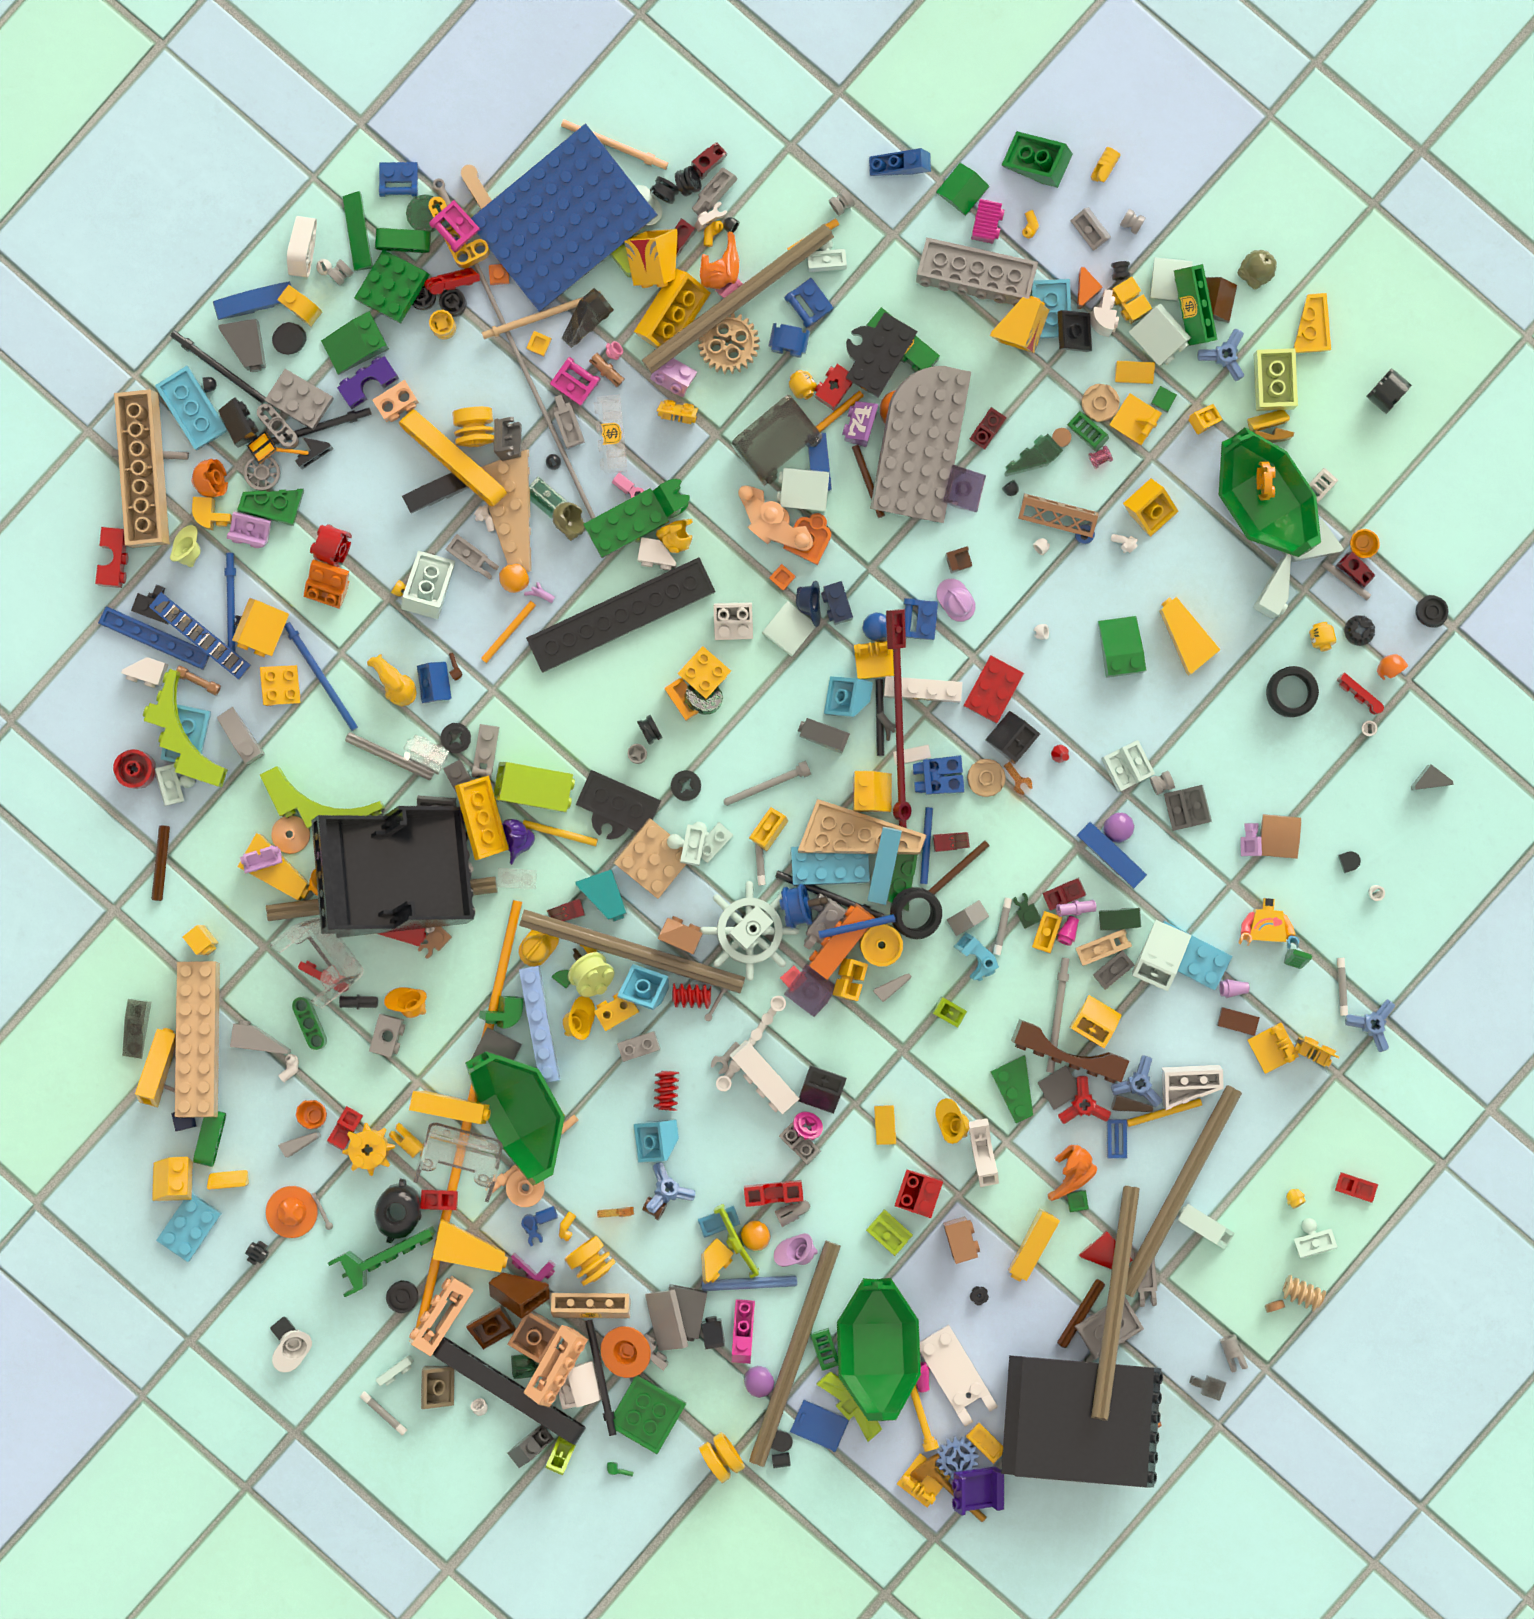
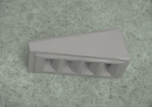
M909 973L875 988L873 992L884 1002L910 980L912 976Z
M315 1132L281 1143L278 1146L284 1156L288 1158L321 1137V1134Z

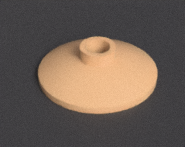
M284 816L273 826L272 841L284 853H297L307 846L310 839V830L300 817L291 816L286 818ZM288 831L293 832V836L291 838H288L286 836V833Z
M520 1170L512 1173L506 1183L508 1198L512 1203L520 1207H531L537 1204L543 1197L545 1190L544 1181L532 1186ZM528 1184L529 1190H523L522 1185Z

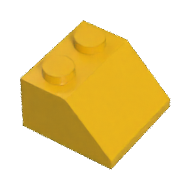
M1152 478L1123 503L1130 516L1150 537L1178 512L1165 488Z
M168 1157L153 1163L152 1201L192 1200L193 1162L189 1157Z

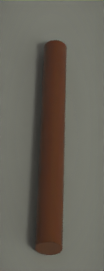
M858 444L852 446V450L872 501L874 484ZM875 510L878 518L885 516L884 511Z
M984 840L928 891L935 895L990 845Z

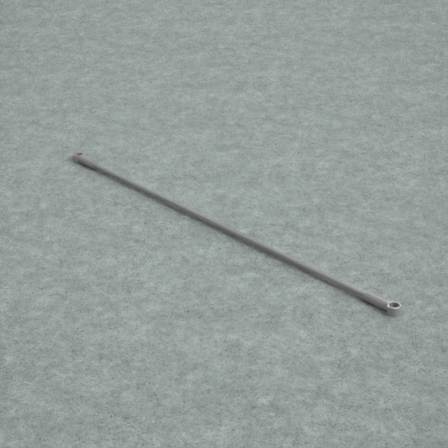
M440 178L435 179L433 186L448 206L451 200L445 190V183ZM438 182L443 183L442 187L437 188L436 184ZM477 263L474 267L480 275V280L501 325L506 324ZM507 331L505 334L590 518L593 519L595 515L511 333Z

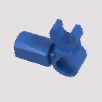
M554 1206L536 1212V1215L526 1214L522 1218L521 1225L525 1229L526 1234H529L528 1243L530 1246L534 1245L532 1241L534 1237H537L540 1243L543 1242V1236L537 1232V1224L541 1225L558 1218Z

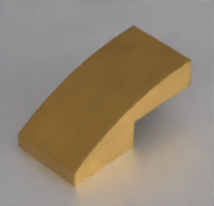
M1275 428L1272 434L1254 431V433L1271 443L1290 440L1294 436V432Z

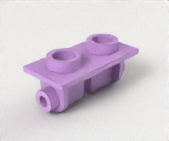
M271 845L270 847L260 849V855H258L257 851L243 854L240 860L244 864L245 874L282 863L281 850L278 846L274 847V845Z

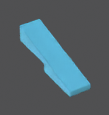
M883 826L867 900L869 902L884 905L887 903L902 830Z

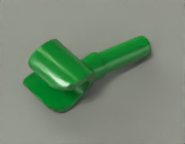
M617 1462L607 1463L609 1474H623L633 1477L634 1472L618 1469Z

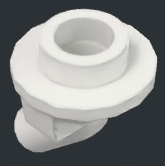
M480 505L474 513L476 516L475 520H485L488 532L494 531L495 527L488 506L484 505L482 507Z
M1116 534L1111 536L1112 542L1122 543L1121 549L1123 553L1127 551L1131 553L1138 546L1136 544L1138 539L1132 536L1129 538Z

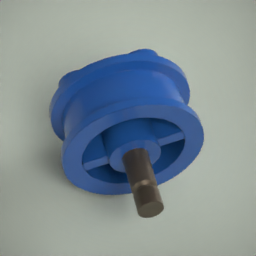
M803 883L799 884L797 888L789 889L784 887L781 891L782 899H780V906L782 910H785L786 926L792 929L796 928L799 924L806 923L807 925H812L811 907L828 904L827 896L809 899L807 889Z

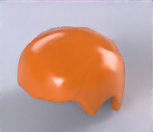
M1397 654L1385 656L1378 665L1377 673L1383 680H1385L1384 675L1393 678L1404 671L1408 664Z
M305 1100L297 1107V1121L307 1129H317L326 1121L327 1112L325 1106L316 1100Z

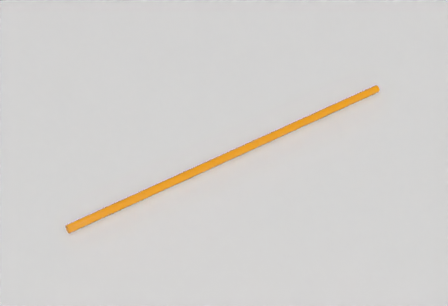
M513 900L488 1011H498L499 996L502 994L522 902ZM485 1023L482 1037L487 1027L493 1030L495 1024ZM471 1083L468 1100L477 1102ZM462 1122L447 1191H457L472 1126L471 1122ZM442 1210L440 1219L450 1222L452 1210ZM432 1258L416 1328L421 1323L420 1318L425 1311L428 1312L431 1306L441 1262Z

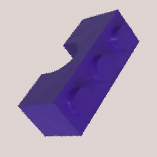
M385 356L375 358L371 362L372 365L367 368H360L355 372V376L350 379L345 378L339 383L340 386L337 389L351 409L368 400L363 392V387L367 381L376 380L384 389L399 379Z

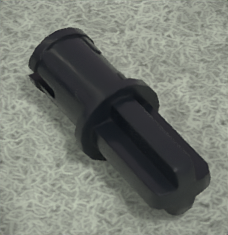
M357 994V996H340L339 1007L357 1008V1010L360 1008H377L378 997L360 996V994Z

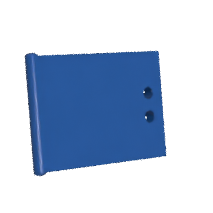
M803 1400L790 1432L836 1452L849 1421L839 1414Z

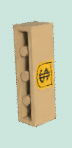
M552 1293L551 1314L553 1318H630L631 1299L629 1294Z

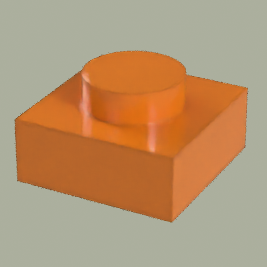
M502 264L489 265L490 285L510 284L509 273Z
M782 564L769 577L782 591L796 578Z

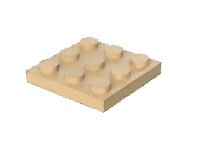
M649 818L613 863L659 899L686 864L680 863L683 847L671 849L667 845V839L670 834Z

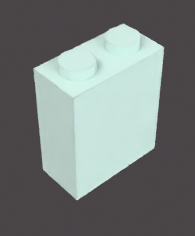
M1161 304L1152 309L1129 331L1158 366L1164 363L1166 365L1175 358L1173 354L1178 350L1182 352L1189 345L1187 341L1191 339Z
M784 468L783 472H779L778 483H782V490L777 493V502H780L782 507L826 511L829 472Z

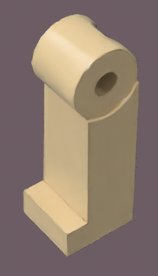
M465 165L461 170V176L478 206L482 209L492 200L478 179L477 169L473 165Z

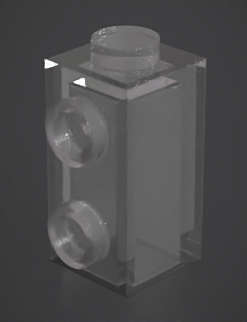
M416 734L412 740L408 739L404 746V750H406L405 759L439 775L445 765L449 751L443 746L436 745L427 738Z

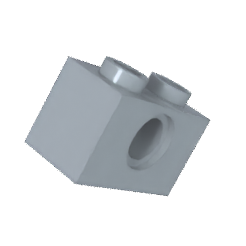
M379 1014L369 1052L387 1057H394V1054H398L400 1043H398L399 1035L403 1036L406 1026L403 1024L404 1020ZM387 1030L393 1034V1039L390 1042L386 1041L383 1036Z
M655 1031L617 1043L623 1062L660 1050Z

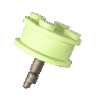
M573 948V958L576 962L568 973L570 983L576 986L577 992L583 997L603 994L614 978V969L606 963V959L601 953L593 952L582 956L576 948Z

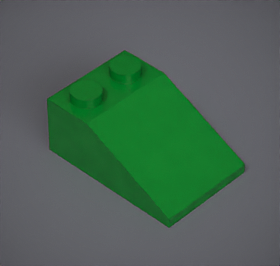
M1016 131L1002 166L1041 184L1058 188L1073 153L1066 143Z
M370 311L352 319L321 340L338 375L389 350Z
M1131 616L1098 621L1106 678L1146 672L1145 656L1137 617Z

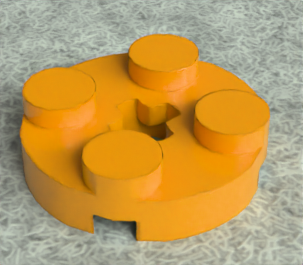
M1259 462L1261 468H1257L1256 485L1257 490H1261L1262 495H1258L1260 500H1270V497H1275V487L1272 486V478H1275V467H1271L1269 462Z

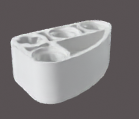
M297 216L295 219L287 251L289 275L309 277L316 239L317 220L315 218Z

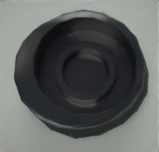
M283 323L274 331L272 344L282 354L290 355L297 353L305 345L306 332L295 323Z
M1428 595L1418 602L1415 614L1423 625L1435 628L1444 624L1449 610L1446 601L1442 598Z
M400 1280L388 1289L386 1302L393 1311L406 1313L416 1305L419 1297L418 1290L409 1281Z

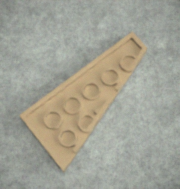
M526 449L521 451V457L505 461L498 460L481 468L507 492V495L494 507L488 505L507 564H520L528 573L532 570L531 528L529 526L530 467H528L529 450Z
M817 799L798 853L877 854L884 826L902 830L897 854H920L926 835Z

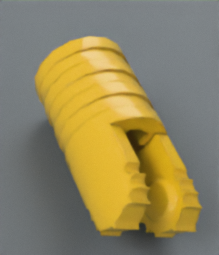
M1106 147L1091 174L1092 181L1105 182L1121 156L1119 152L1113 148Z
M398 1123L395 1129L403 1137L395 1131H391L389 1137L414 1158L424 1148V1145L401 1123Z

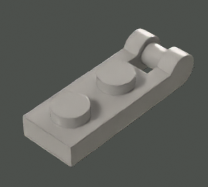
M480 724L472 777L489 776L491 780L500 727ZM480 763L487 764V768L480 769Z

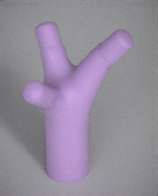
M539 582L536 583L537 588H531L533 591L524 592L525 596L541 597L550 603L555 598V596L544 591Z

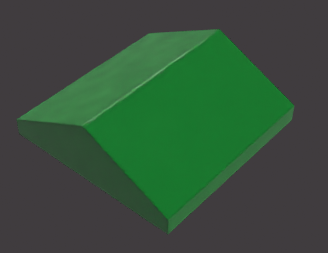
M959 163L936 193L966 216L989 188V185L975 171Z

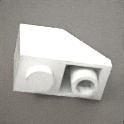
M641 537L638 562H641V566L653 567V565H659L660 569L669 571L672 568H676L675 560L660 540Z
M146 657L123 669L121 673L127 675L126 679L137 682L140 679L145 681L144 685L155 688L156 685L162 686L168 664Z

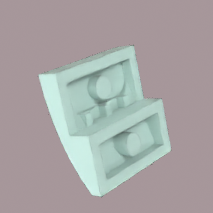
M1154 257L1150 298L1179 301L1173 270L1191 267L1193 262Z
M787 601L762 634L792 657L816 627L811 619Z
M1138 740L1101 758L1118 792L1155 774Z

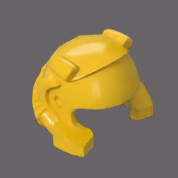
M692 519L674 521L658 529L656 536L671 553L683 552L689 549L693 536L687 534L686 526L692 524L693 521Z

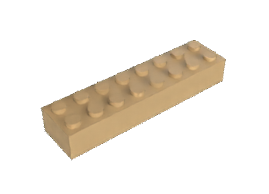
M151 389L114 393L125 546L139 548L168 545L170 542L159 394Z
M216 961L177 962L175 1117L178 1118L218 1117L220 963Z

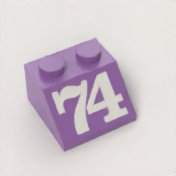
M856 401L854 406H850L847 417L851 419L849 425L845 424L842 433L845 436L846 442L867 447L878 404Z

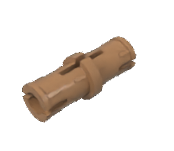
M598 353L589 360L601 372L600 375L609 379L616 388L625 380L613 368V365L611 363L608 364Z

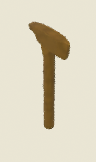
M939 1453L926 1459L911 1472L910 1475L919 1482H922L927 1475L932 1477L954 1497L952 1484L936 1469V1460L940 1457ZM979 1509L970 1510L981 1522L987 1518Z

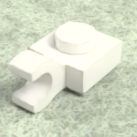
M721 202L716 203L709 213L705 211L697 217L698 220L695 228L698 232L705 229L713 221L725 217L727 214L726 210L724 212L717 210L721 206Z

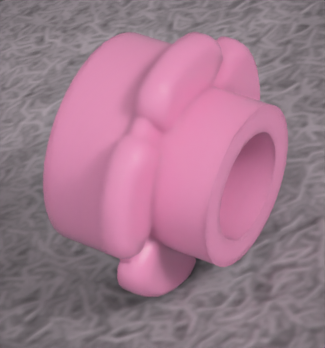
M614 341L606 345V354L609 358L618 360L623 354V348L618 342Z

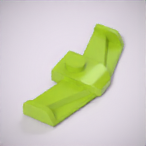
M721 1204L715 1207L714 1213H720L727 1228L728 1240H726L729 1249L731 1251L734 1250L736 1254L740 1253L751 1270L749 1273L750 1278L758 1276L760 1269L756 1267L744 1249V1245L728 1217L725 1205Z
M828 1372L816 1383V1385L840 1400L836 1407L848 1421L853 1416L855 1417L867 1442L882 1430L878 1421H868L837 1375Z

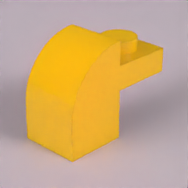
M290 285L286 287L277 299L310 327L322 313L316 304Z
M193 497L192 514L201 526L208 530H214V523L219 527H227V524H231V514L215 513V500L213 498Z

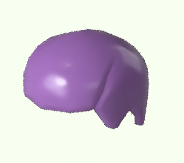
M1118 812L1105 820L1103 831L1112 842L1121 843L1131 837L1135 825L1130 816L1126 813Z
M755 1366L745 1373L744 1384L752 1396L761 1398L768 1396L773 1391L774 1378L766 1367Z

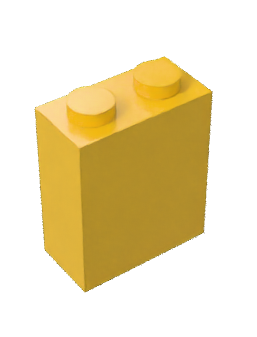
M249 598L232 641L237 642V647L248 650V648L254 649V654L265 657V655L272 656L289 613Z

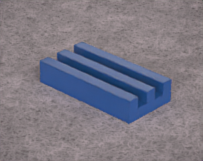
M1108 1119L1107 1158H1127V1119ZM1119 1123H1122L1123 1154H1119ZM1111 1124H1114L1115 1129V1154H1112Z

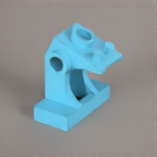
M967 932L953 946L965 956L974 954L977 957V967L969 976L973 980L981 981L983 980L982 976H990L995 973V969L999 968L995 956Z

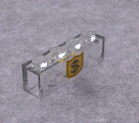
M620 394L598 396L597 402H594L595 414L599 413V421H596L597 433L601 432V440H598L599 452H603V459H600V468L604 470L605 475L618 474L619 472L628 473Z

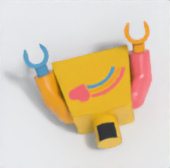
M1263 898V910L1254 909L1242 922L1241 937L1238 943L1241 944L1243 940H1246L1248 942L1247 946H1249L1252 940L1286 942L1287 939V948L1290 949L1291 943H1295L1296 948H1298L1299 939L1295 935L1294 927L1288 916L1283 911L1274 910L1275 899Z

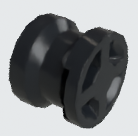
M1129 261L1111 263L1113 268L1112 280H1127L1131 277V273L1128 270Z

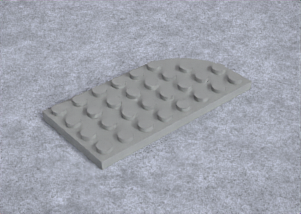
M947 366L928 367L913 373L898 386L888 407L870 509L944 523L970 383V371Z

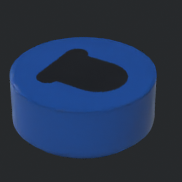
M1081 525L1080 528L1090 532L1091 526ZM1095 532L1092 538L1075 533L1076 540L1081 544H1089L1095 537Z

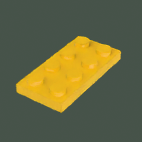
M489 776L455 785L475 860L509 850Z

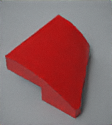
M1105 1231L1096 1241L1087 1246L1079 1256L1112 1270L1116 1241Z

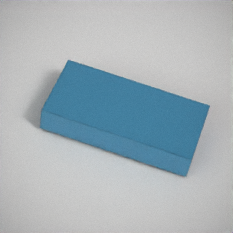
M735 1207L726 1208L725 1210L733 1227L740 1225ZM713 1213L698 1219L704 1238L727 1230L720 1213Z

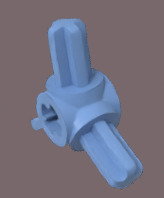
M1234 329L1228 341L1223 342L1221 346H1216V349L1198 350V360L1215 361L1216 364H1221L1223 368L1227 367L1234 381L1242 379L1244 373L1236 362L1238 359L1236 354L1238 352L1237 346L1244 333L1239 329ZM1225 352L1229 353L1227 358L1223 357Z
M1387 999L1377 1012L1373 1011L1370 1015L1365 1014L1363 1017L1348 1014L1345 1018V1025L1362 1028V1031L1368 1032V1035L1373 1037L1379 1052L1389 1049L1383 1033L1385 1031L1384 1025L1387 1022L1385 1019L1395 1008V1005ZM1371 1020L1376 1021V1028L1372 1027Z
M1142 1055L1137 1073L1134 1072L1133 1076L1128 1077L1127 1081L1111 1085L1113 1095L1127 1092L1137 1093L1139 1096L1143 1095L1153 1107H1157L1162 1102V1098L1151 1088L1152 1084L1149 1082L1150 1076H1148L1152 1058ZM1142 1078L1141 1082H1144V1085L1137 1089L1135 1081H1139Z
M663 1163L653 1165L652 1168L658 1182L656 1183L657 1189L654 1191L655 1196L646 1205L649 1212L655 1213L663 1203H668L670 1200L675 1201L676 1198L688 1201L694 1200L695 1190L679 1187V1184L672 1180V1178H668Z

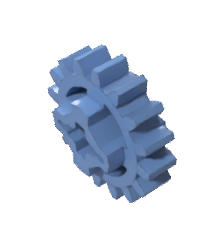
M954 1436L952 1442L947 1438L946 1445L940 1444L942 1451L937 1450L941 1457L936 1461L942 1463L938 1467L940 1470L945 1469L943 1472L945 1476L950 1473L951 1479L954 1478V1472L973 1470L972 1466L978 1465V1462L974 1459L979 1456L973 1453L976 1447H970V1440L965 1443L964 1437H961L960 1441H958L956 1436ZM960 1446L965 1447L969 1452H963L960 1450ZM952 1447L950 1453L946 1454L947 1450ZM956 1450H957L958 1454L960 1455V1457H962V1458H959L958 1465H957L955 1459H953V1458L956 1457ZM966 1462H969L968 1465L963 1469V1465ZM946 1464H952L955 1470L950 1469Z

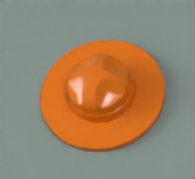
M287 1186L277 1190L270 1197L266 1206V1219L269 1226L275 1233L286 1238H297L309 1232L318 1216L317 1204L312 1195L307 1190L298 1186Z
M626 1326L614 1328L605 1335L601 1343L602 1360L605 1366L617 1376L624 1378L635 1377L641 1374L650 1362L651 1350L649 1343L644 1335L634 1328Z

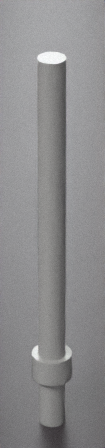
M1062 958L1060 973L1058 972L1057 975L1059 982L1050 1040L1055 1047L1058 1046L1066 981L1068 982L1069 974H1067L1069 958ZM1048 1056L1046 1072L1054 1073L1055 1062L1051 1060V1056Z

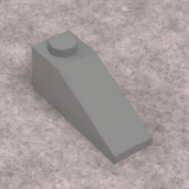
M233 707L217 717L245 764L250 765L265 755Z
M239 1020V1023L233 1024L230 1047L282 1054L291 1053V1049L257 1026L250 1025V1021Z

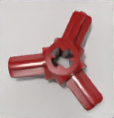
M1078 1076L1076 1078L1077 1095H1075V1100L1071 1102L1072 1106L1058 1114L1060 1121L1066 1124L1079 1115L1081 1117L1084 1114L1087 1116L1093 1115L1103 1121H1108L1111 1111L1097 1105L1096 1100L1092 1099V1094H1089L1088 1077ZM1083 1099H1086L1085 1101L1088 1102L1089 1105L1085 1106V1109L1083 1110V1107H1079V1103H1082Z

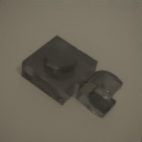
M1191 1375L1189 1381L1191 1385L1202 1388V1395L1218 1401L1221 1400L1226 1386L1225 1381L1208 1375L1205 1380Z

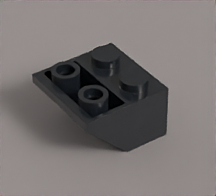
M235 397L218 410L236 447L239 448L258 437L256 433L259 430L255 422L248 417L250 411L243 401H239Z
M1009 711L985 740L1009 761L1016 764L1039 737L1040 733L1025 720Z
M810 1065L798 1097V1102L834 1114L847 1078Z

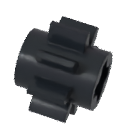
M258 1241L257 1244L252 1242L245 1252L249 1256L247 1261L253 1265H256L257 1262L262 1264L269 1255V1251L266 1250L268 1245L262 1241Z

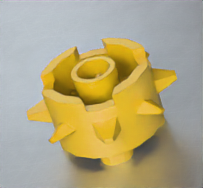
M364 1123L362 1132L357 1134L347 1133L350 1143L348 1148L342 1151V1154L349 1155L353 1163L352 1171L357 1168L367 1169L369 1175L373 1176L375 1167L379 1165L390 1166L386 1157L389 1151L395 1148V1145L389 1144L386 1137H384L387 1129L383 1128L380 1131L371 1130L368 1123ZM367 1144L373 1148V1151L369 1154L364 1150Z

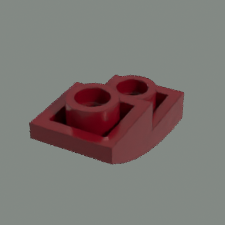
M991 407L969 439L985 450L1007 417Z

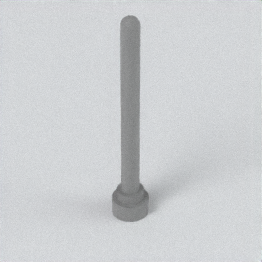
M806 760L798 763L799 765L794 770L725 798L724 804L728 806L794 777H807L811 775Z

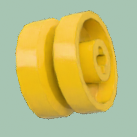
M883 924L868 928L859 940V948L864 958L871 964L878 967L888 966L895 963L901 956L903 940L900 933L892 925ZM881 941L884 942L883 948L878 947V943Z
M720 1432L713 1437L715 1447L711 1443L706 1442L699 1447V1450L712 1473L721 1483H724L731 1478L729 1468L733 1472L738 1473L745 1468V1465L726 1435Z

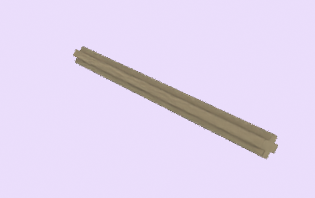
M825 224L821 225L643 358L642 362L651 374L657 371L833 239L834 236L829 227Z
M496 877L470 880L473 896L498 893ZM318 899L266 905L268 921L320 915Z
M525 909L519 924L521 927L733 992L741 993L745 977Z
M1227 1085L1129 1268L1125 1294L1134 1297L1242 1095V1092Z
M1124 1186L1122 1192L1091 1416L1093 1419L1108 1421L1140 1191V1188Z
M827 1240L824 1243L749 1462L765 1466L841 1245Z

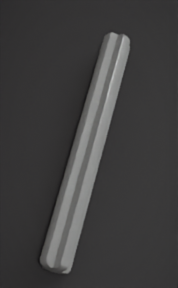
M351 732L346 736V742L427 780H431L434 775L433 770Z

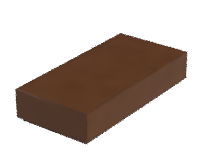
M1221 1007L1217 1026L1255 1036L1260 1017Z

